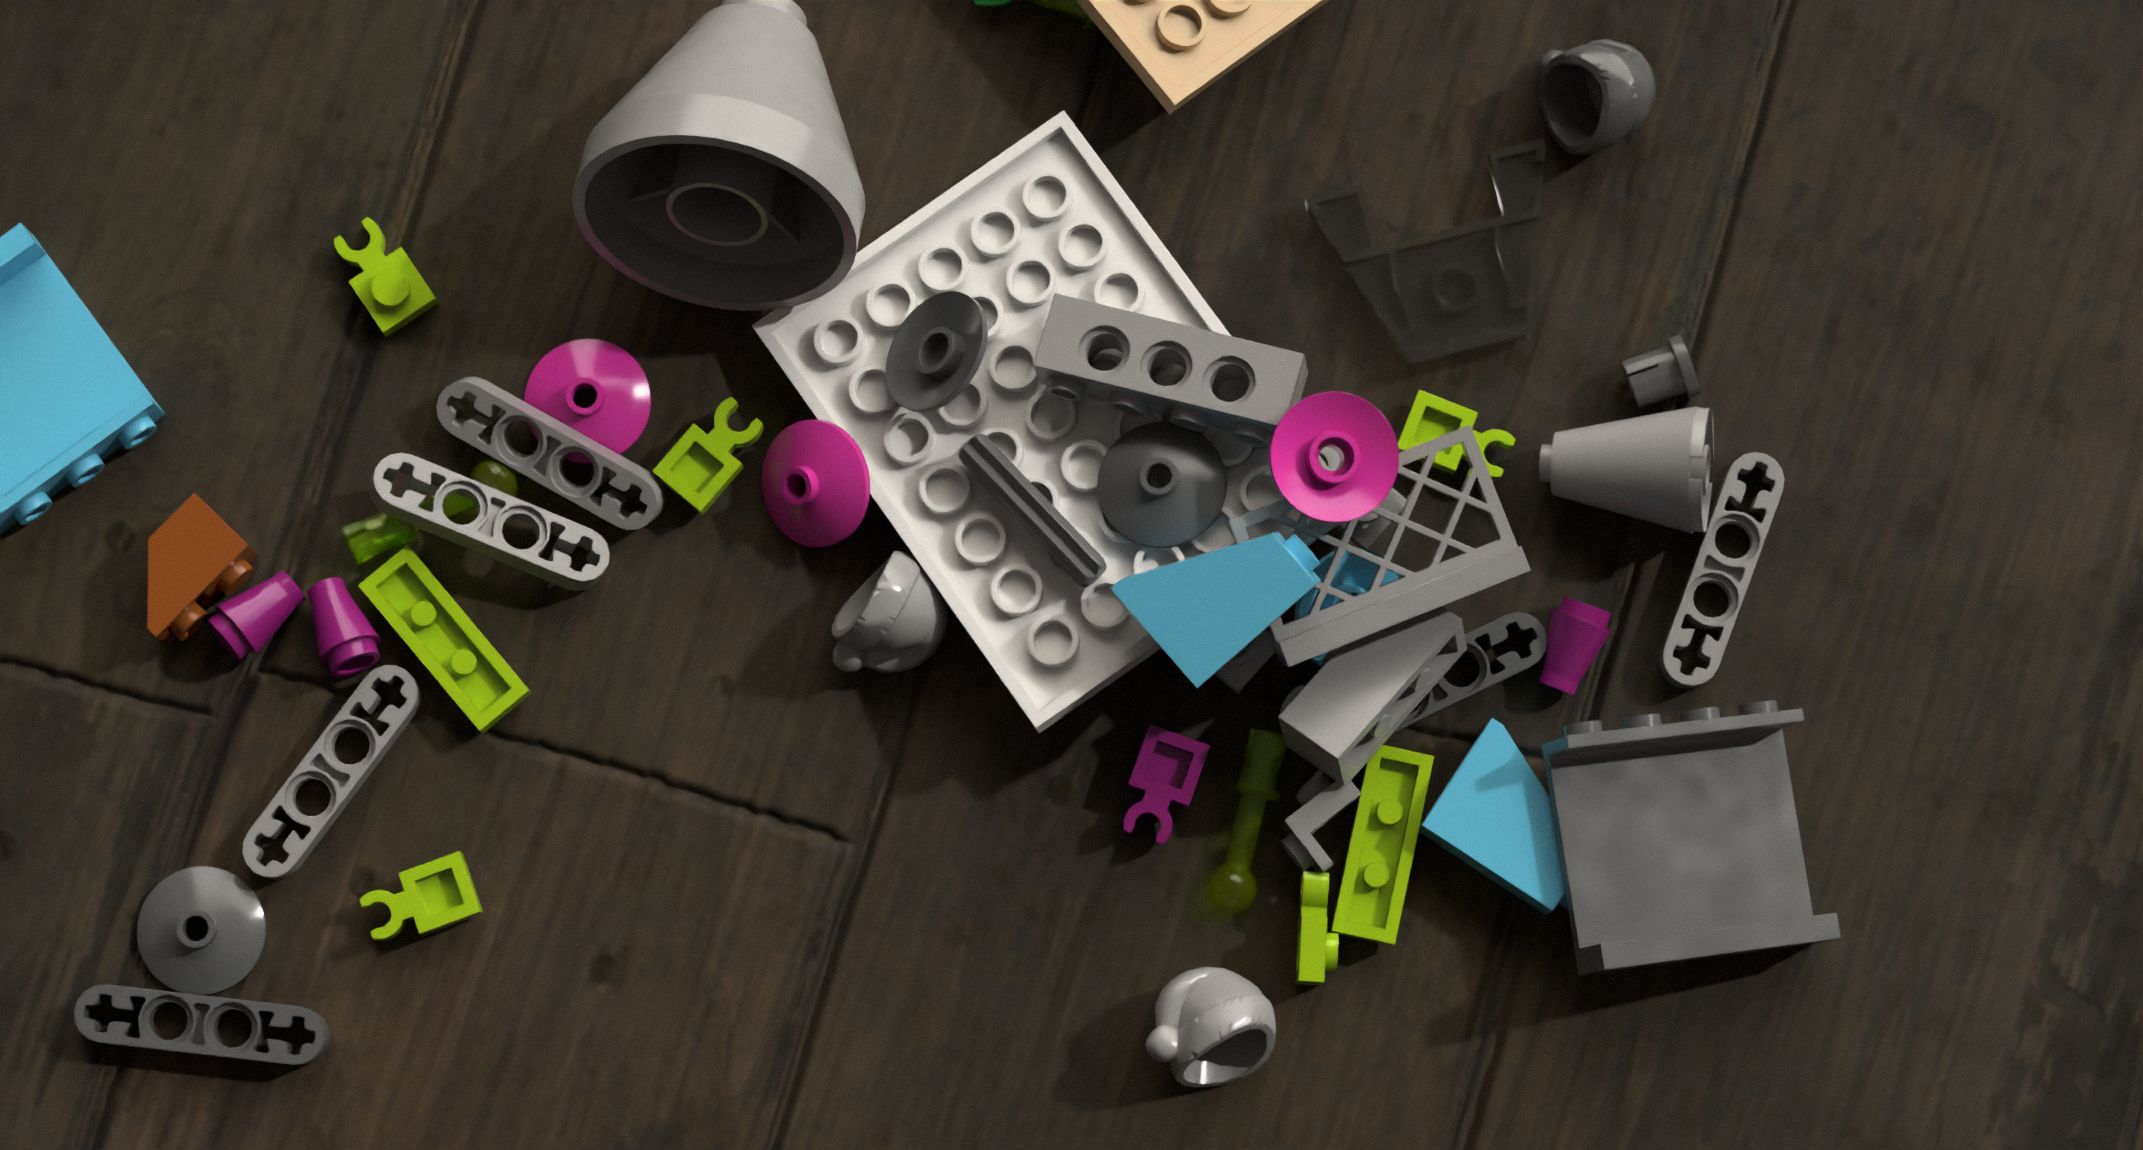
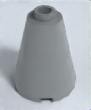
M1694 406L1555 432L1552 444H1542L1539 460L1540 482L1551 484L1553 496L1691 534L1693 532H1706L1710 516L1713 482H1709L1710 461L1714 462L1713 411L1710 408Z

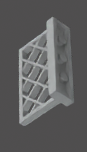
M1471 425L1399 452L1397 474L1415 482L1400 516L1378 506L1371 511V513L1396 523L1382 558L1348 544L1359 518L1347 522L1342 536L1338 540L1306 526L1309 517L1303 514L1300 515L1298 522L1281 515L1294 509L1284 498L1227 521L1236 544L1250 540L1246 531L1247 527L1267 519H1272L1293 528L1292 535L1295 534L1300 538L1302 533L1336 547L1322 582L1313 587L1318 589L1308 615L1284 625L1281 617H1279L1268 626L1281 666H1293L1531 571L1522 546L1517 545ZM1461 443L1470 466L1460 492L1427 478L1437 452ZM1425 457L1418 473L1402 467ZM1475 481L1483 502L1469 496ZM1423 485L1456 499L1442 534L1408 520ZM1465 504L1488 513L1496 532L1497 540L1477 548H1472L1451 538ZM1405 527L1438 541L1428 567L1417 572H1412L1390 562ZM1447 546L1463 552L1440 562ZM1345 551L1378 565L1368 591L1356 596H1351L1330 586ZM1386 570L1403 576L1380 586ZM1326 593L1343 600L1320 610Z

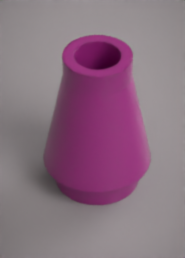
M281 570L272 578L216 605L215 608L218 613L207 620V624L228 652L240 661L250 652L256 656L293 610L304 602L306 598L295 582Z
M331 577L313 584L307 590V595L312 607L320 663L329 666L331 674L335 677L350 676L373 666L380 659L377 646L380 644L381 639L347 591L341 577Z
M1563 596L1559 610L1552 608L1544 667L1539 682L1575 695L1581 679L1612 632V630L1607 629L1612 613Z

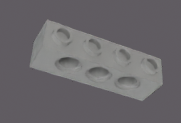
M1054 293L1033 363L1040 383L1046 385L1047 392L1059 398L1070 401H1082L1085 394L1108 400L1107 405L1111 409L1126 415L1141 417L1145 415L1146 410L1169 415V420L1174 425L1196 432H1205L1208 425L1233 431L1232 437L1234 439L1256 447L1270 446L1273 432L1282 416L1301 400L1308 375L1305 355L1303 353ZM1117 349L1124 353L1121 363L1112 370L1100 371L1091 366L1093 358L1102 350ZM1178 364L1186 369L1182 380L1175 385L1161 386L1153 381L1156 371L1164 365ZM1239 379L1249 385L1247 392L1236 401L1226 402L1215 396L1218 386L1226 380Z

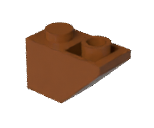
M195 493L148 538L147 629L167 645L176 637L180 641H184L193 635L208 617V613L204 609L221 592L228 596L238 590L252 575L254 568L250 563L259 555Z

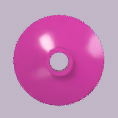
M597 339L574 340L551 350L533 369L525 390L524 402L619 455L625 453L638 441L646 428L651 412L649 383L638 362L628 352L615 344ZM583 387H591L597 391L595 403L588 408L578 407L574 403L575 393ZM529 424L532 433L539 441L537 431L531 424ZM569 452L564 459L576 464H592L590 458L580 452Z
M1329 391L1308 396L1293 405L1282 416L1271 438L1269 464L1271 475L1278 491L1295 510L1318 521L1339 523L1360 518L1383 502L1396 480L1399 467V448L1390 423L1373 404L1351 393ZM1324 447L1334 449L1339 455L1340 463L1335 471H1327L1319 463V453Z
M804 420L785 428L771 443L763 463L762 491L770 516L786 536L805 546L825 547L845 540L860 525L869 503L870 476L861 449L845 430L836 424L824 420ZM802 479H804V481H805V483H806V491H805V492H804L803 485H802Z

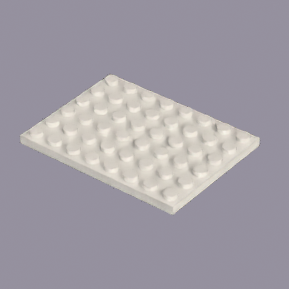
M1064 110L857 252L851 270L834 289L812 301L788 308L775 309L752 325L759 338L817 420L836 424L845 430L858 444L868 466L870 495L1038 733L1044 731L1161 649V646L1110 589L1127 576L1236 544L1228 526V520L1283 499L1271 475L1269 464L1270 446L1256 447L1242 443L1232 437L1233 431L1208 425L1207 431L1200 433L1214 445L1222 459L1227 478V492L1220 514L1202 535L1186 544L1172 548L1145 547L1126 539L1118 533L1103 513L1098 497L1097 482L1101 463L1110 447L1128 431L1147 423L1170 422V416L1146 410L1145 415L1141 417L1126 415L1111 409L1107 405L1108 400L1084 394L1082 401H1070L1054 396L1046 391V385L1040 383L1033 363L1054 293L1231 335ZM948 291L964 293L979 303L987 319L988 338L982 362L968 386L950 403L931 412H912L899 405L892 398L887 387L886 361L893 338L907 316L928 298ZM1117 349L1102 350L1093 358L1091 366L1100 371L1112 370L1121 363L1124 353ZM1178 364L1164 365L1156 371L1153 381L1161 386L1175 385L1182 380L1186 369ZM1229 379L1218 386L1215 396L1226 402L1236 401L1245 395L1249 385L1239 379ZM977 434L986 435L1104 558L1107 569L1096 582L1086 588L1080 587L965 467L958 455L965 443ZM1319 455L1320 465L1325 470L1331 471ZM1157 469L1150 474L1148 484L1154 488H1163L1171 481L1172 474L1168 470ZM1292 509L1281 515L1298 522L1301 513ZM1309 518L1306 526L1326 534L1341 522L1330 523ZM1267 519L1247 527L1246 531L1250 539L1278 531L1287 540L1292 536L1294 529L1272 519ZM1304 533L1300 537L1306 546L1317 540Z

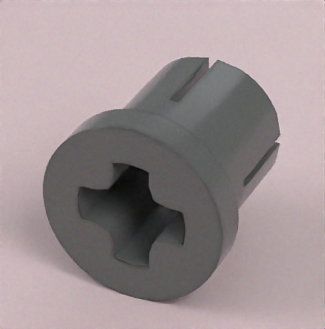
M1680 334L1667 338V346L1621 361L1637 409L1683 393L1688 398L1701 394L1692 361Z

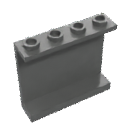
M1768 700L1738 706L1739 716L1720 718L1719 707H1707L1681 712V722L1662 724L1660 714H1646L1622 719L1623 729L1603 731L1601 720L1585 721L1563 726L1564 737L1542 744L1578 976L1814 945L1841 938L1837 913L1813 916L1782 728L1804 721L1802 708L1778 711L1777 700Z

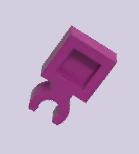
M1151 724L1149 725L1128 783V787L1145 794L1142 801L1135 803L1127 811L1123 822L1124 833L1131 835L1136 820L1143 815H1151L1160 824L1155 844L1163 846L1167 842L1172 831V818L1168 811L1170 802L1186 808L1189 807L1210 745Z

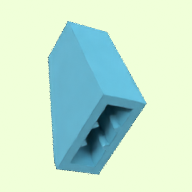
M1277 531L1127 576L1119 580L1110 589L1198 688L1321 581L1313 572V569L1320 562L1297 535L1293 534L1285 540Z
M1491 718L1421 823L1419 832L1544 915L1552 912L1557 904L1568 909L1550 797L1503 724Z

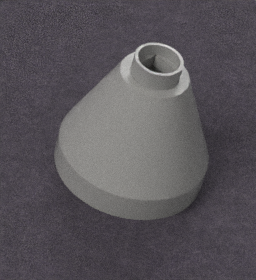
M723 0L721 6L704 14L591 131L583 150L573 189V212L582 234L601 257L620 272L659 293L689 303L726 310L766 311L797 306L819 298L834 289L851 270L855 261L866 209L865 194L818 43L814 35L807 28V19L804 12L794 1Z

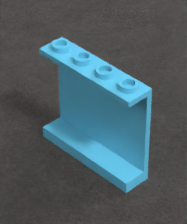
M19 223L0 237V534L18 521L21 525H25L42 516L52 506L53 502L50 499L52 496L70 483L73 487H78L93 479L104 469L103 459L121 446H124L125 449H131L147 440L157 429L154 422L166 415L41 244L22 223Z

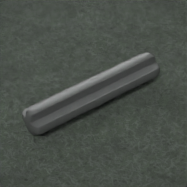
M977 434L964 444L958 453L961 462L1080 587L1086 588L1096 582L1106 571L1107 565L1104 558L986 435Z

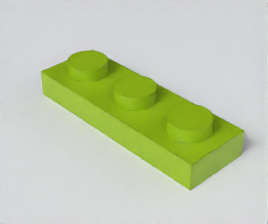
M408 544L358 585L482 734L532 693Z
M1382 745L1366 763L1360 788L1361 795L1358 798L1331 933H1338L1390 946L1395 945L1431 775L1433 755Z

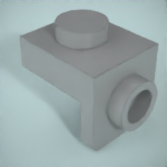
M1324 774L1295 797L1302 807L1283 821L1281 827L1288 835L1280 842L1291 859L1302 871L1312 866L1316 872L1325 873L1334 865L1312 834L1358 800L1361 792L1352 781L1344 787L1337 781L1332 783L1328 776Z

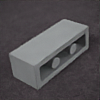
M1441 606L1328 651L1319 672L1306 686L1299 685L1294 688L1283 702L1278 718L1285 745L1346 787L1467 650L1462 619Z

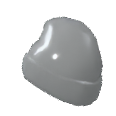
M893 551L888 559L855 591L838 612L832 624V634L838 641L833 650V663L841 671L852 672L858 671L862 667H867L882 673L901 672L921 665L937 650L947 632L948 605L913 555L903 551Z
M1199 967L1187 970L1171 979L1162 989L1154 1006L1156 1028L1150 1032L1145 1045L1151 1059L1160 1063L1170 1062L1173 1076L1182 1085L1198 1088L1228 1084L1254 1072L1269 1059L1276 1037L1274 1009L1269 999L1263 995L1256 985L1237 973L1218 967Z

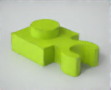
M367 217L361 221L366 231L370 234V242L366 248L359 251L352 250L340 235L334 239V244L337 252L346 263L363 269L362 273L348 282L387 338L439 302L402 247L388 256L384 255L385 237L379 226Z
M1419 389L1398 441L1399 452L1467 425H1471V428H1473L1478 412ZM1491 429L1483 433L1472 430L1492 481H1499L1504 469L1488 463L1484 456V450L1491 445H1498L1503 449L1511 450L1516 439L1510 433L1500 429ZM1461 443L1438 451L1432 467L1454 475L1460 459L1467 461ZM1425 457L1418 459L1417 461L1423 463Z
M733 397L724 400L716 409L714 415L715 427L708 435L693 423L652 471L660 481L701 515L709 509L744 468L742 463L731 454L736 448H744L754 444L763 432V423L758 418L752 421L746 430L741 432L733 431L728 427L729 417L739 407L738 402Z
M460 851L398 873L404 891L392 894L385 890H374L366 893L359 900L361 907L365 909L374 907L377 904H386L390 908V921L385 926L370 931L372 938L379 941L396 937L404 929L406 922L413 919L419 934L426 935L483 914L463 853Z
M1303 871V874H1301L1295 984L1321 986L1325 980V971L1336 972L1339 936L1338 933H1327L1329 873Z

